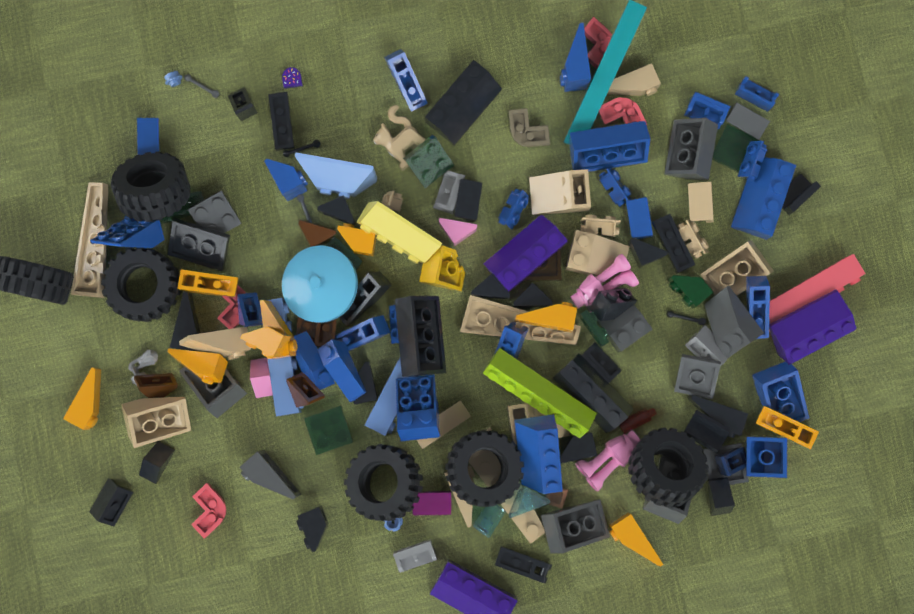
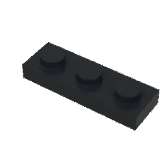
M288 93L268 94L275 150L295 149Z
M671 214L653 221L652 224L665 251H668L667 255L676 273L694 266L695 263Z

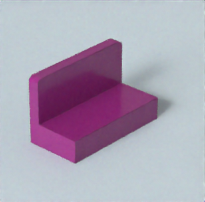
M451 491L418 492L417 496L420 499L418 503H413V515H451Z

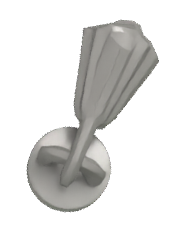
M147 349L139 358L129 364V370L134 375H146L145 372L140 373L139 369L154 365L158 360L157 352ZM138 362L139 366L136 367L133 364ZM133 376V377L131 378V381H132L133 384L136 385V383H135V381H134V376Z

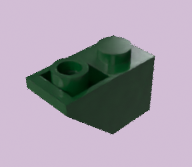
M673 275L668 279L670 288L675 293L678 292L683 297L681 299L687 307L691 306L692 309L713 293L712 289L701 277Z

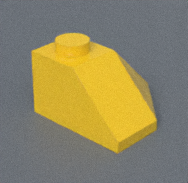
M441 245L423 263L419 282L462 291L465 271L463 266H460L458 263L456 250Z

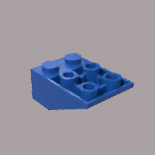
M125 216L124 220L112 224L111 228L98 233V236L90 241L95 244L118 247L153 248L165 239L160 220L157 221L155 219L152 222H146L145 220L136 221L134 218L131 219Z
M435 375L397 378V431L400 440L409 441L440 437Z

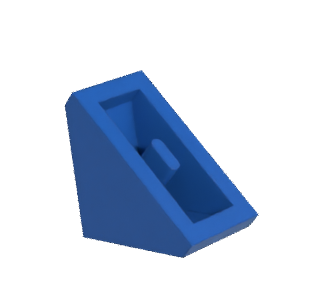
M257 293L237 294L239 324L244 327L263 325Z

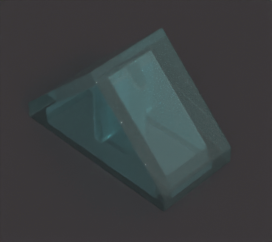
M526 487L518 490L508 514L509 518L550 503V500Z
M498 505L484 507L473 522V527L487 538H490L506 511Z

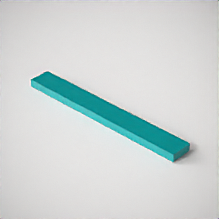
M633 0L628 1L563 141L564 143L569 144L571 132L591 129L647 9L646 6Z

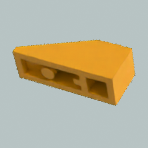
M180 270L177 289L197 294L235 297L238 277Z
M260 300L263 327H276L291 336L281 357H273L272 359L296 356L298 347L293 334L272 302Z
M562 302V304L516 315L515 322L571 333L574 329L577 307H573L572 303Z
M168 348L167 352L202 379V382L207 384L222 382L228 361L221 354Z
M95 367L90 369L63 418L83 430H90L98 421L101 369Z
M763 406L756 421V424L808 449L812 448L819 431L766 406Z
M630 513L623 515L609 525L612 529L609 533L615 541L619 540L623 545L660 567L664 565Z

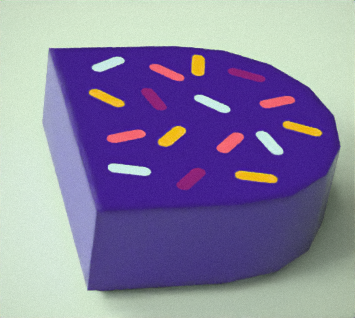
M290 67L283 72L284 89L303 86L302 76L298 69Z

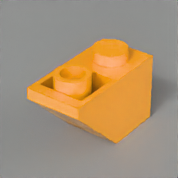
M343 223V226L338 225L337 230L355 254L374 255L377 235L354 228L352 224Z
M266 326L242 334L240 338L246 341L245 344L248 347L258 348L262 350V355L272 359L273 357H281L291 336L276 327Z

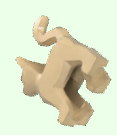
M393 105L388 110V117L394 123L404 124V130L392 138L389 129L382 123L381 129L377 131L373 141L376 145L384 146L388 153L400 162L399 168L404 171L409 167V161L405 155L408 150L412 149L415 152L414 157L419 160L424 156L423 153L431 149V146L424 137L418 134L407 117L395 115L399 106Z

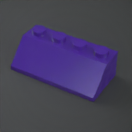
M541 214L483 264L504 288L510 292L562 248L568 240L553 223Z
M836 289L769 324L777 355L788 365L857 329L852 312Z
M450 559L446 562L430 592V595L464 614H511L518 601L516 596Z

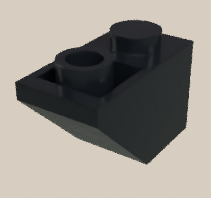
M626 288L599 291L589 309L600 321L614 320L636 304L637 300L631 291Z
M322 505L298 515V520H296L299 530H303L305 534L304 543L306 548L311 549L312 553L319 548L329 524Z

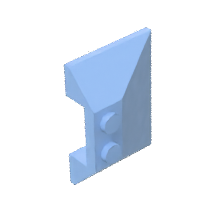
M295 153V157L321 194L331 195V193L339 194V197L344 195L345 198L349 199L350 196H357L377 182V175L373 166Z

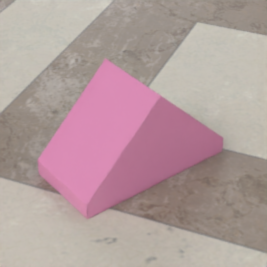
M439 218L440 227L454 246L477 230V224Z
M268 359L251 360L250 380L256 398L273 396Z

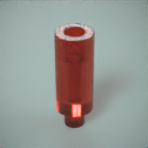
M644 408L630 415L619 427L623 434H626L652 421L651 417L657 413L654 408L649 410Z

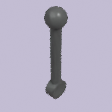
M185 75V81H190L211 93L214 98L219 97L220 94L217 90L213 91L194 80L191 75Z
M300 194L297 196V200L301 203L308 222L312 223L304 203L305 197Z

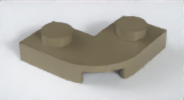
M528 109L508 111L510 133L516 143L524 147L550 145L548 125L529 127Z

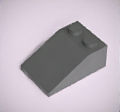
M730 286L724 288L704 304L715 343L726 358H729L764 334Z
M635 305L614 320L600 321L589 309L590 306L586 307L618 353L652 330V327Z
M186 367L179 371L204 407L216 418L247 394L227 367L222 382H213V384L202 382V379Z
M265 450L257 451L240 466L242 470L241 475L247 481L251 480V482L291 499L301 495L300 491Z
M661 455L657 469L669 479L682 480V473L678 464L670 457ZM645 499L643 510L679 524L687 517L691 500L681 506L665 507L664 504L658 506L654 504L653 500L648 501Z
M600 499L541 515L550 554L566 553L610 537Z

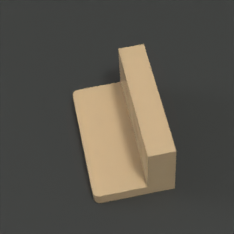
M689 183L690 221L714 222L712 183Z

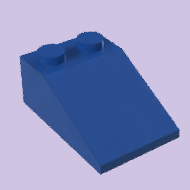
M584 23L579 24L564 69H561L560 86H564V92L587 90L591 80Z
M786 362L752 374L762 406H766L798 422L809 419L799 372L792 364L788 365Z

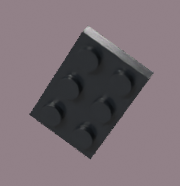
M175 218L172 221L167 255L223 271L230 235Z

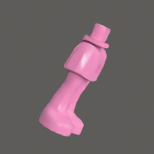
M623 254L618 255L614 263L596 277L590 274L581 283L579 288L576 289L577 293L570 296L577 309L584 305L586 307L592 305L599 291L613 290L623 284L631 287L639 284L637 277L630 270L631 266ZM621 272L618 276H616L611 281L602 286V283L605 282L607 279Z
M631 430L627 435L623 434L606 442L605 449L589 462L578 460L575 465L587 477L586 480L589 485L598 492L602 488L604 480L619 465L625 467L628 464L629 457L632 455L631 452L640 439ZM610 457L612 458L600 471L594 473Z

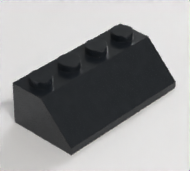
M473 60L425 116V123L455 146L501 92L502 88L485 68Z
M407 296L395 299L402 377L446 373L439 296Z
M580 353L553 377L566 393L597 413L594 421L605 433L619 426L629 417L634 409Z

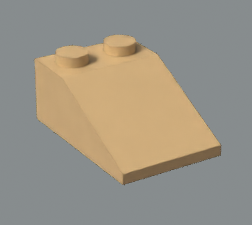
M576 230L573 234L565 270L588 276L592 274L596 277L611 266L618 255L623 254L627 259L629 246L595 234ZM619 272V273L613 275L612 277H610V278L607 279V280L611 281L613 278H615L616 276H618L621 272Z
M750 240L700 275L712 289L714 295L730 286L736 296L746 290V277L767 276L774 270L754 242Z
M247 327L189 335L179 341L181 346L200 352L221 354L223 357H228V360L245 356V352L251 350L245 344L246 341L240 338L242 334L248 333Z
M185 397L143 398L121 404L128 437L134 448L191 431Z

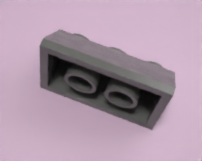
M707 118L674 120L664 174L690 180H709L718 124Z

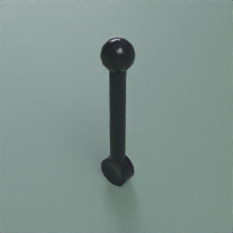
M316 139L311 144L290 151H283V156L289 157L290 154L311 147L318 148L321 143Z
M671 310L667 311V317L669 318L677 317L698 322L699 325L706 323L704 318L697 319L676 314Z

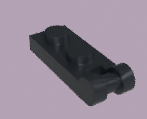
M503 546L500 547L495 566L545 584L548 579L546 577L547 573L552 568V564ZM536 566L541 567L539 574L534 573Z

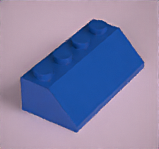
M632 122L571 132L569 146L572 170L588 169V172L648 162L650 135L646 122Z
M764 157L763 163L756 162V164L761 166L758 178L754 182L746 180L731 228L767 240L773 236L796 165L781 159Z
M554 414L514 420L517 450H520L522 454L519 457L520 461H524V467L521 468V473H524L521 485L542 494L563 492L558 429Z

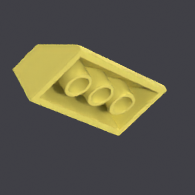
M379 201L369 202L357 220V223L361 225L360 229L369 234L370 232L377 235L376 239L384 244L388 242L393 245L392 249L400 254L402 252L407 254L408 259L415 264H418V262L425 263L442 244Z

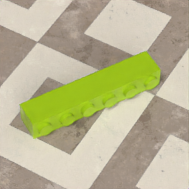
M501 348L493 355L483 372L490 380L495 381L507 391L519 397L523 402L537 409L538 412L544 415L554 414L556 424L562 426L578 438H581L589 431L596 417V412Z

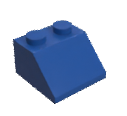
M270 159L264 160L281 194L287 201L307 192L305 186L308 183L300 170L296 171L293 166Z
M746 437V476L787 478V438Z

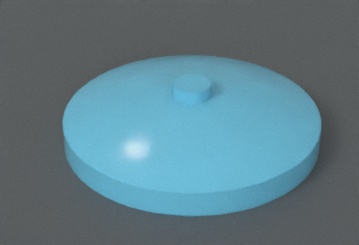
M312 246L297 253L286 266L282 278V293L287 306L298 317L315 323L329 322L342 316L354 302L358 289L357 273L350 259L337 249L328 246Z

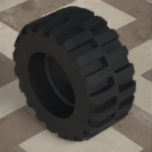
M146 152L144 155H135L134 158H129L125 160L124 164H120L117 170L114 171L111 179V189L120 211L125 216L131 219L134 218L136 221L145 220L146 222H152L155 219L158 221L162 220L163 217L172 216L175 211L181 210L182 205L185 206L191 193L183 163L168 153Z
M131 247L126 249L125 253L119 252L116 254L117 259H111L108 262L111 266L109 269H104L103 274L106 275V278L101 280V285L105 286L102 294L104 297H107L106 303L108 306L112 307L116 314L138 322H150L152 319L158 320L162 318V314H168L171 311V305H176L177 300L175 298L177 295L180 296L181 290L177 289L179 281L177 275L179 272L173 266L174 263L165 255L151 248L134 249ZM148 267L156 273L157 289L154 295L147 301L142 303L135 302L127 294V280L136 269Z
M0 256V291L65 305L68 302L74 279L71 272Z
M663 427L650 431L635 446L628 461L630 465L628 472L632 475L630 478L632 484H636V490L639 494L642 492L646 500H653L654 504L658 506L664 504L665 507H672L673 505L677 507L687 503L701 490L708 478L709 466L705 464L708 460L706 455L702 453V447L695 443L696 440L693 437L689 438L686 436L687 433L683 431L677 432L675 428L667 430V428ZM654 455H665L673 459L681 470L682 480H673L664 476L655 465Z
M480 430L463 436L452 446V451L447 456L448 463L445 464V470L448 471L446 478L451 483V490L458 494L457 497L460 500H464L470 505L490 507L504 503L506 499L514 496L513 492L519 489L521 485L519 481L524 476V473H521L524 461H520L519 457L522 456L520 450L515 449L516 444L513 441H509L508 436L498 434V431ZM479 450L493 452L501 465L500 477L490 487L475 485L468 474L469 459L472 454Z
M385 444L371 445L366 447V451H359L357 453L358 458H352L350 461L352 466L347 468L345 472L348 474V478L344 479V485H347L348 489L345 490L346 497L351 498L349 500L351 507H356L355 511L359 515H364L365 518L376 521H392L406 516V512H411L414 509L413 503H418L420 499L417 496L418 492L423 490V486H420V481H423V475L418 473L421 468L418 463H414L415 458L407 454V451ZM382 464H388L395 470L398 484L394 495L389 500L381 502L373 496L370 480L376 468Z

